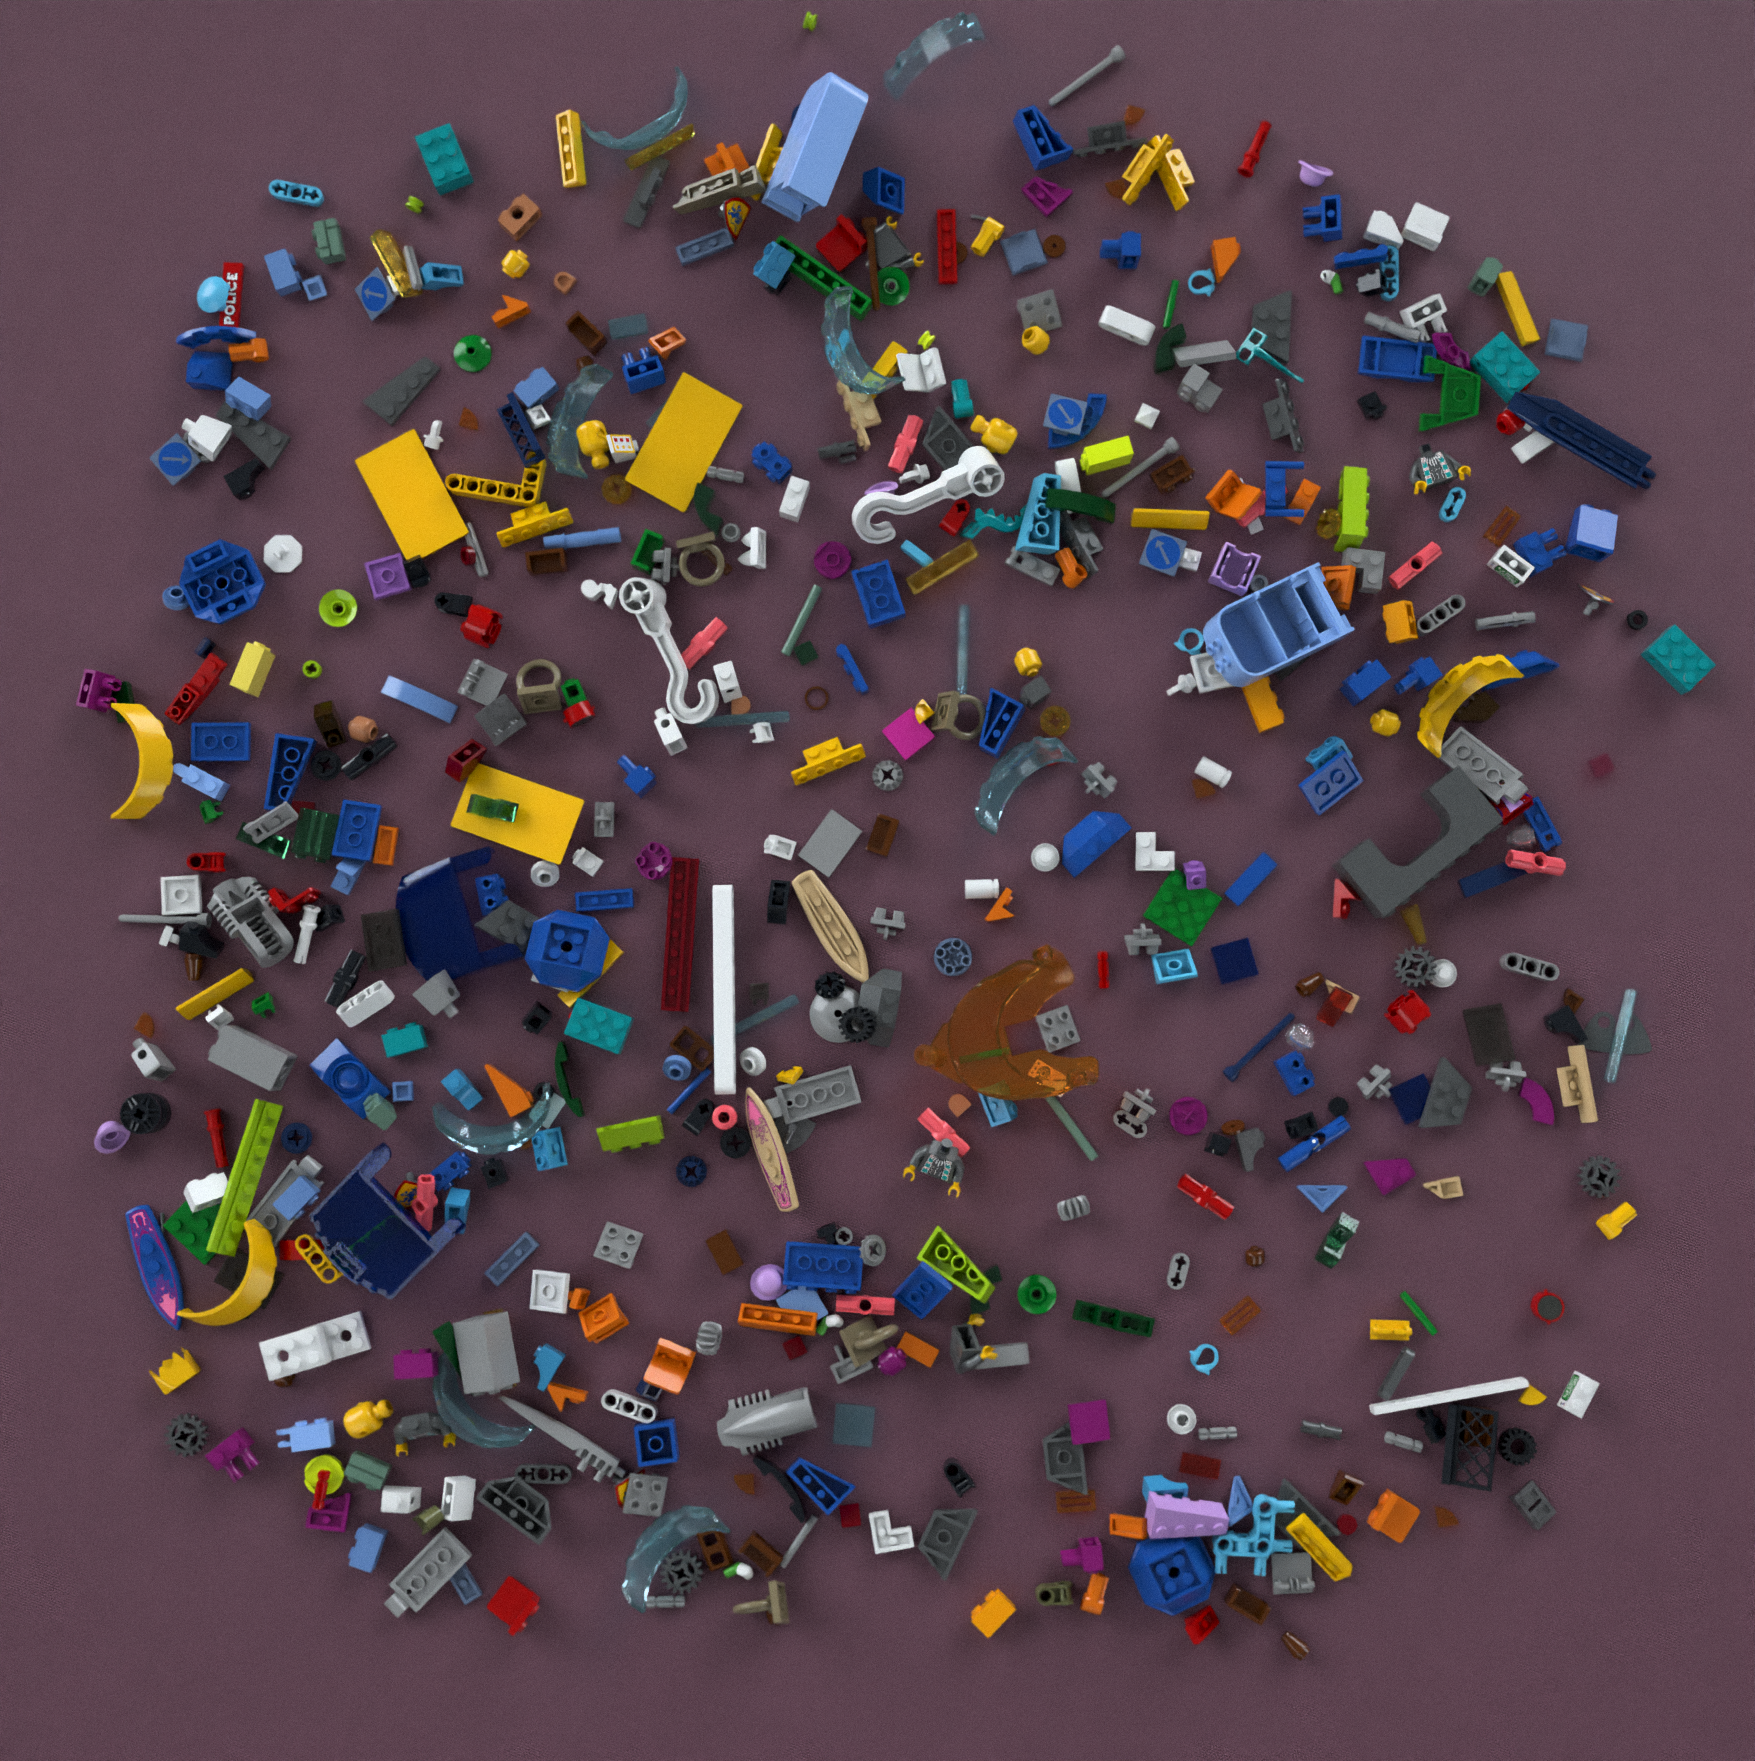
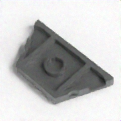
M1290 290L1253 305L1251 330L1255 328L1268 336L1261 348L1270 356L1274 355L1281 359L1283 363H1288L1292 297V291ZM1256 332L1252 336L1251 342L1257 345L1262 339V335Z
M938 406L935 409L922 446L945 471L958 465L963 452L974 446L942 408Z
M506 900L497 909L488 913L484 919L477 922L474 927L526 955L533 923L540 918L513 902Z
M1444 1057L1439 1059L1420 1119L1419 1128L1458 1125L1462 1123L1472 1087Z
M1069 1421L1042 1438L1046 1479L1088 1495L1083 1444H1072Z
M1283 1478L1277 1500L1294 1501L1295 1508L1293 1509L1295 1512L1294 1514L1277 1512L1275 1514V1524L1300 1549L1303 1547L1286 1530V1527L1303 1513L1327 1538L1338 1536L1340 1532Z
M975 1508L934 1509L920 1539L918 1548L944 1581H946L977 1515L978 1510Z

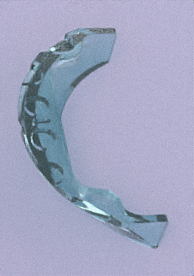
M960 12L953 19L949 17L944 18L922 32L911 41V46L907 50L901 51L896 56L894 66L886 70L883 75V85L895 101L900 98L904 90L925 68L942 55L967 42L986 40L975 13L972 12L965 15L964 12Z
M676 66L674 69L677 77V87L674 91L675 98L668 113L623 139H615L606 131L595 133L589 129L584 120L581 121L583 131L595 142L613 149L633 150L654 144L668 135L682 117L688 96L686 78L679 67Z
M851 286L836 287L825 300L824 323L821 325V335H824L826 344L824 347L825 355L829 365L834 370V374L844 385H848L860 394L883 393L905 381L904 376L892 378L883 376L874 371L864 361L855 345L850 325V303L853 288Z
M599 364L588 365L580 370L581 375L574 382L567 385L564 390L565 396L563 400L557 402L552 414L547 435V444L550 445L548 457L553 462L555 470L561 474L584 479L588 478V475L580 465L578 455L579 442L576 430L579 425L583 424L586 413L598 392L613 377V372Z
M1033 737V740L1030 742H1021L1014 746L990 770L991 776L986 783L983 782L979 790L981 796L978 807H975L974 812L979 825L994 836L997 833L999 819L1008 799L1029 775L1055 762L1065 761L1076 764L1078 762L1076 757L1061 740L1055 737Z
M550 1082L544 1084L543 1094L536 1105L526 1115L514 1122L491 1127L470 1124L454 1116L441 1102H438L432 1107L435 1125L441 1133L463 1149L475 1151L479 1154H497L498 1152L514 1150L530 1140L545 1122L551 1105Z
M443 1353L438 1357L439 1375L434 1376L433 1395L442 1420L447 1426L451 1427L452 1432L458 1437L483 1448H504L518 1445L536 1428L534 1424L524 1427L500 1426L479 1416L463 1398L457 1384L455 1368L446 1354Z
M682 1506V1509L674 1512L668 1511L661 1515L651 1526L644 1530L636 1541L637 1546L632 1556H628L626 1561L627 1570L625 1583H622V1592L630 1606L642 1614L646 1611L648 1589L657 1568L664 1558L682 1541L697 1533L707 1531H720L727 1534L731 1532L713 1510L707 1507Z

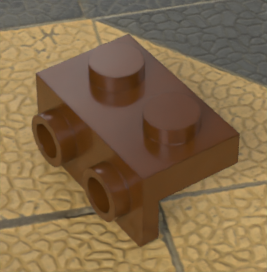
M1182 454L1153 471L1149 476L1161 494L1164 492L1168 494L1177 488L1176 485L1181 482L1186 484L1191 481L1196 470L1194 468L1191 469Z
M1466 1405V1406H1472V1407H1477V1408H1483V1409L1493 1410V1409H1491V1408L1483 1407V1406ZM1464 1410L1463 1419L1468 1424L1475 1417L1471 1411ZM1484 1414L1480 1417L1487 1428L1493 1424L1494 1415ZM1478 1420L1469 1426L1476 1436L1485 1430ZM1464 1429L1461 1439L1466 1444L1473 1439V1436L1467 1429ZM1487 1432L1478 1437L1485 1448L1491 1444L1492 1438ZM1474 1440L1472 1443L1468 1445L1473 1447H1480L1476 1440Z

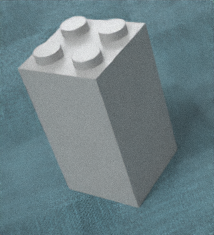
M225 1025V1027H222L218 1032L216 1044H213L208 1052V1055H210L209 1061L269 1091H279L282 1089L298 1058V1055L238 1025Z
M508 1311L478 1315L452 1323L465 1394L473 1393V1396H480L485 1394V1392H488L489 1395L500 1392V1389L513 1388L512 1384L520 1382Z

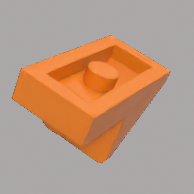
M502 295L508 308L496 311L495 315L491 317L499 329L531 313L527 302Z
M672 327L650 338L648 342L664 360H667L671 351L684 345L686 339L675 327Z
M1007 887L985 918L986 922L1015 917L1003 908V905L1007 907L1013 899L1011 896L1012 890Z
M550 1382L547 1387L560 1412L564 1410L567 1398H570V1402L580 1404L581 1401L585 1402L589 1392L555 1382Z

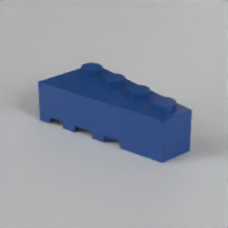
M275 733L264 803L266 811L273 810L285 801L291 805L317 744L315 739Z

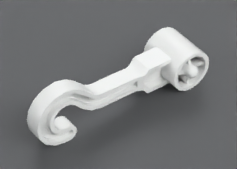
M983 446L970 447L960 456L958 465L943 471L938 480L902 496L886 492H874L861 498L853 509V526L861 539L868 543L880 544L888 542L895 537L896 531L888 521L879 524L870 523L871 517L876 512L887 511L893 514L906 515L945 498L957 500L973 492L982 497L991 496L1003 486L1005 480L1004 472L988 449Z
M638 577L628 579L620 589V603L625 610L636 615L644 633L653 637L669 669L670 681L666 695L668 710L674 718L682 723L699 724L707 721L718 708L719 693L714 681L709 679L699 681L698 690L701 695L699 705L691 709L685 704L684 693L688 682V671L670 633L672 622L664 608L667 597L665 589L654 580Z

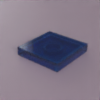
M1248 937L1210 948L1221 985L1259 974Z
M1424 1073L1388 1089L1404 1125L1420 1119L1431 1088Z

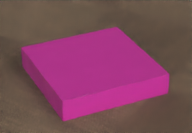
M912 707L882 730V733L905 761L935 738L924 722L919 724Z

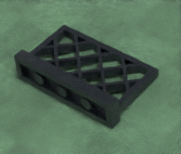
M1454 1402L1449 1404L1441 1484L1492 1491L1499 1411L1460 1405ZM1463 1410L1471 1411L1475 1419L1467 1424L1462 1418ZM1484 1414L1494 1415L1493 1424L1488 1428L1480 1419ZM1476 1420L1485 1429L1477 1436L1469 1427ZM1464 1429H1467L1473 1436V1439L1466 1444L1460 1438V1433ZM1485 1432L1492 1438L1491 1444L1486 1448L1478 1439ZM1474 1440L1483 1449L1475 1456L1467 1447ZM1463 1448L1472 1457L1464 1464L1458 1457L1459 1451ZM1483 1452L1490 1458L1489 1464L1485 1467L1476 1458ZM1472 1460L1481 1469L1474 1475L1465 1466ZM1461 1468L1470 1477L1465 1482L1456 1480L1457 1471ZM1483 1472L1488 1478L1487 1486L1479 1485L1474 1477Z

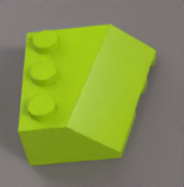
M660 1115L596 1129L603 1151L611 1150V1153L623 1151L622 1147L630 1146V1149L642 1147L641 1143L649 1142V1145L661 1143L660 1139L665 1138Z

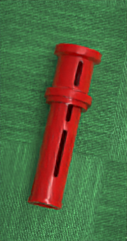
M1267 121L1260 122L1249 151L1243 155L1242 165L1237 169V172L1243 177L1251 178L1254 174L1255 165L1260 161V151L1272 127Z
M221 1108L203 1111L207 1118L208 1127L206 1129L210 1132L216 1168L229 1166L222 1131L224 1124H222L220 1116Z

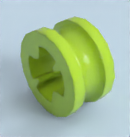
M808 11L804 19L803 28H809L810 31H813L818 15H811V12Z
M409 196V202H406L405 206L415 213H421L420 208L424 207V203L415 197Z
M313 660L307 661L303 665V673L311 679L318 678L322 673L320 664ZM313 665H315L314 667L317 669L316 672H312L311 674H309L310 671H308V668L313 667Z

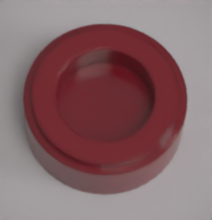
M462 547L460 551L461 561L466 566L474 565L476 554L473 547Z
M1345 1513L1337 1518L1336 1525L1341 1533L1350 1535L1356 1531L1357 1521L1352 1515Z

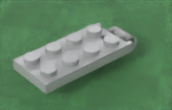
M1462 726L1442 745V756L1438 759L1451 769L1460 766L1480 792L1496 805L1500 803V799L1503 796L1510 803L1516 804L1528 791L1527 786L1519 781V779L1522 780L1524 777L1520 771Z
M851 1065L798 1080L794 1085L788 1083L774 1087L777 1097L763 1101L772 1119L783 1116L784 1125L862 1102ZM787 1101H792V1105L788 1106Z
M309 1155L300 1162L299 1166L296 1164V1160L290 1162L246 1220L256 1219L267 1228L273 1239L271 1240L274 1248L292 1227L296 1219L288 1221L272 1204L299 1176L306 1175L319 1189L325 1184L323 1181L319 1182L315 1179L324 1167Z
M444 1527L389 1584L395 1593L384 1605L397 1618L409 1606L417 1613L473 1554Z

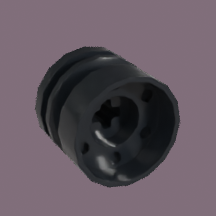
M156 1093L134 1094L125 1100L120 1110V1119L123 1126L135 1134L159 1132L166 1127L171 1117V1107L167 1099Z

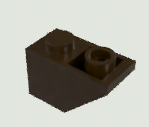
M1485 691L1480 694L1476 692L1468 699L1470 703L1466 707L1463 705L1455 712L1457 716L1453 721L1455 723H1483L1500 706Z
M330 700L314 705V720L327 747L346 743L340 716L333 701Z

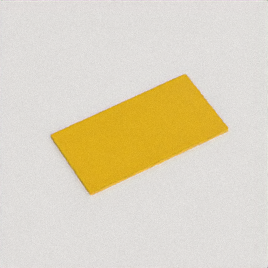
M683 372L628 471L625 481L684 513L742 409V404Z
M415 429L402 434L355 460L406 560L419 554L424 558L469 534Z
M478 763L472 774L469 775L451 826L560 865L585 801Z

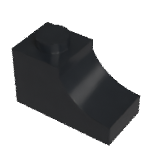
M255 458L223 477L233 495L238 500H245L251 497L252 493L256 492L254 489L255 480L265 468Z
M771 880L767 906V923L786 925L790 881Z
M187 921L180 930L179 950L217 959L224 949V942L213 938L206 930L205 925Z
M1569 1005L1561 1006L1543 1016L1545 1020L1544 1025L1552 1034L1565 1033L1575 1043H1582L1588 1039Z

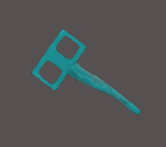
M1253 328L1236 352V358L1249 365L1256 355L1289 377L1303 383L1304 379L1293 374L1261 348L1268 336ZM1256 332L1262 335V339L1257 345L1250 341ZM1244 349L1251 351V355L1246 361L1239 358Z
M1027 505L1020 510L1021 516H1014V522L1011 517H1007L1004 522L1003 514L996 517L992 508L986 514L980 508H976L974 518L976 522L972 521L959 535L960 537L973 539L982 529L988 526L1003 533L1013 532L1021 527Z

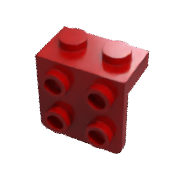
M843 214L836 218L837 226L816 243V249L837 272H842L867 250V237L862 231L858 232L854 228L853 221L849 217L845 218Z
M310 887L290 900L284 890L272 888L268 891L270 895L268 899L279 911L296 914L303 909L302 906L306 903L311 904L317 901L321 891Z
M508 1576L488 1603L487 1609L508 1624L510 1628L507 1632L514 1636L517 1631L521 1633L528 1624L525 1621L529 1615L533 1617L539 1609L537 1604L541 1598L513 1576Z

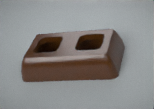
M683 1026L669 1044L670 1047L681 1056L687 1058L700 1071H704L714 1059V1048L687 1026ZM685 1035L690 1036L694 1040V1043L688 1050L680 1045V1041ZM700 1047L709 1052V1055L703 1062L695 1057V1053Z
M719 1522L712 1523L695 1531L710 1572H715L734 1563ZM714 1533L718 1542L714 1545L706 1546L703 1537ZM716 1552H722L725 1561L714 1565L710 1556Z

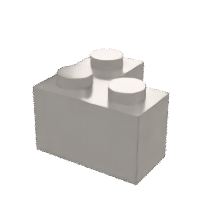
M1193 363L1176 394L1179 395L1181 400L1194 404L1197 410L1209 413L1223 389L1207 379L1210 374L1209 372Z
M1347 547L1342 553L1341 566L1352 565L1356 567L1355 573H1359L1357 592L1377 594L1381 590L1385 552Z

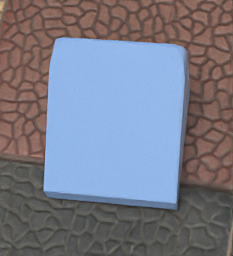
M321 275L302 281L309 301L327 295Z

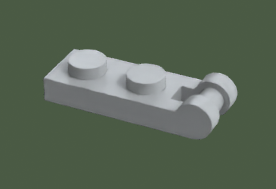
M1015 546L1012 547L1011 555L1006 559L1005 565L1050 587L1053 586L1060 571L1059 568L1026 552L1015 551ZM1018 557L1023 559L1021 564L1016 562Z
M285 801L255 821L246 824L243 830L247 834L250 833L255 843H259L298 819L299 815Z

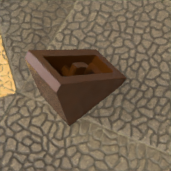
M1339 1469L1329 1498L1347 1506L1361 1489L1364 1482L1357 1476Z

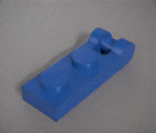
M1380 244L1377 249H1360L1354 253L1341 252L1334 256L1335 270L1383 262L1387 259L1388 247Z
M839 644L836 647V654L844 660L845 665L843 667L847 675H852L854 689L856 692L860 691L862 695L868 693L869 689L847 646Z
M1537 796L1533 798L1534 805L1524 811L1523 814L1536 836L1541 850L1546 853L1551 850V847L1561 845L1562 840ZM1549 834L1551 839L1547 841L1545 836Z

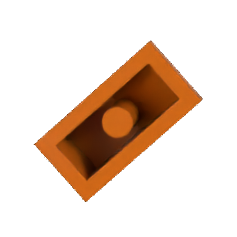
M1236 237L1217 239L1212 242L1211 253L1217 283L1223 280L1241 253L1240 244L1236 242Z
M1304 478L1287 508L1304 509V517L1284 518L1300 526L1321 487Z

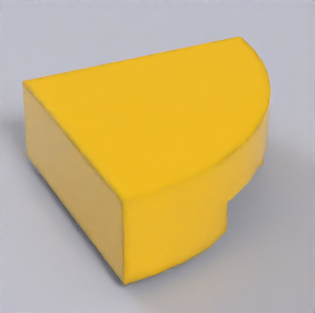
M924 699L916 705L915 716L919 724L935 714Z
M794 1066L792 1067L793 1069L785 1072L782 1070L776 1075L777 1080L794 1085L803 1073L802 1067Z
M1529 1385L1518 1401L1526 1405H1536L1543 1402L1547 1397Z

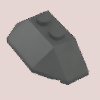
M881 969L861 984L858 1006L868 1008V1012L872 1011L873 1014L871 1016L876 1018L874 1023H877V1027L874 1028L875 1033L867 1039L870 1045L888 1048L890 1046L901 994L902 972ZM856 1017L855 1023L860 1031H862L864 1023L860 1018Z
M517 1476L488 1481L476 1497L477 1500L538 1545L541 1544L552 1529L548 1499Z

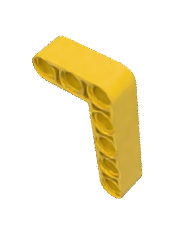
M529 452L526 460L536 456V454ZM543 459L538 464L524 468L521 485L460 474L448 475L445 479V485L454 495L530 507L539 503L546 460ZM531 476H537L535 482H529ZM459 481L458 487L451 488L453 482ZM473 484L478 485L475 491H470V487ZM490 488H497L494 494H488ZM509 491H515L513 497H507ZM528 494H534L532 500H525Z
M396 1215L387 1217L332 1261L311 1235L303 1234L296 1239L295 1247L321 1281L332 1283L398 1232L402 1227V1220ZM392 1218L396 1219L399 1224L397 1229L394 1230L390 1229L387 1224ZM374 1231L382 1233L383 1238L380 1242H375L372 1239ZM302 1238L309 1239V1248L303 1249L300 1246ZM358 1244L366 1245L367 1251L365 1254L357 1253L356 1246ZM319 1253L322 1256L320 1264L313 1263V1254ZM348 1256L351 1263L348 1267H343L340 1264L341 1257ZM326 1269L334 1271L335 1276L333 1279L325 1278L324 1271Z

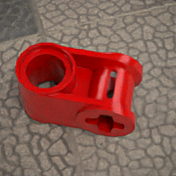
M964 499L957 500L938 527L955 537L969 514V502ZM962 506H964V511H961L959 513L958 507L961 508Z
M224 852L192 853L186 861L187 866L195 871L226 872V869H224L226 853ZM200 857L201 864L200 866L195 867L194 861L196 858Z

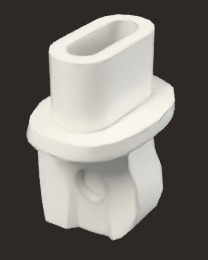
M436 420L432 423L430 435L423 436L426 437L424 446L439 449L440 442L444 441L439 437L443 421Z
M914 464L913 471L904 473L899 480L900 483L915 480L921 484L923 480L930 478V474L926 464L920 466Z
M1191 673L1187 675L1182 674L1178 677V685L1166 692L1169 696L1180 690L1189 694L1193 688L1197 687V683Z

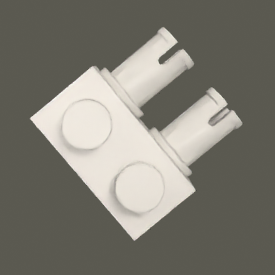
M1440 293L1431 295L1399 312L1405 326L1422 332L1419 342L1425 343L1431 340L1424 325L1426 321H1431L1435 333H1445L1448 331L1441 317L1442 313L1446 312L1447 309Z

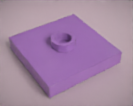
M402 553L364 563L375 600L412 590L408 573L403 566L404 559Z

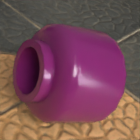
M891 1346L879 1355L877 1365L884 1375L895 1376L906 1367L905 1359L907 1355L901 1348L897 1349Z

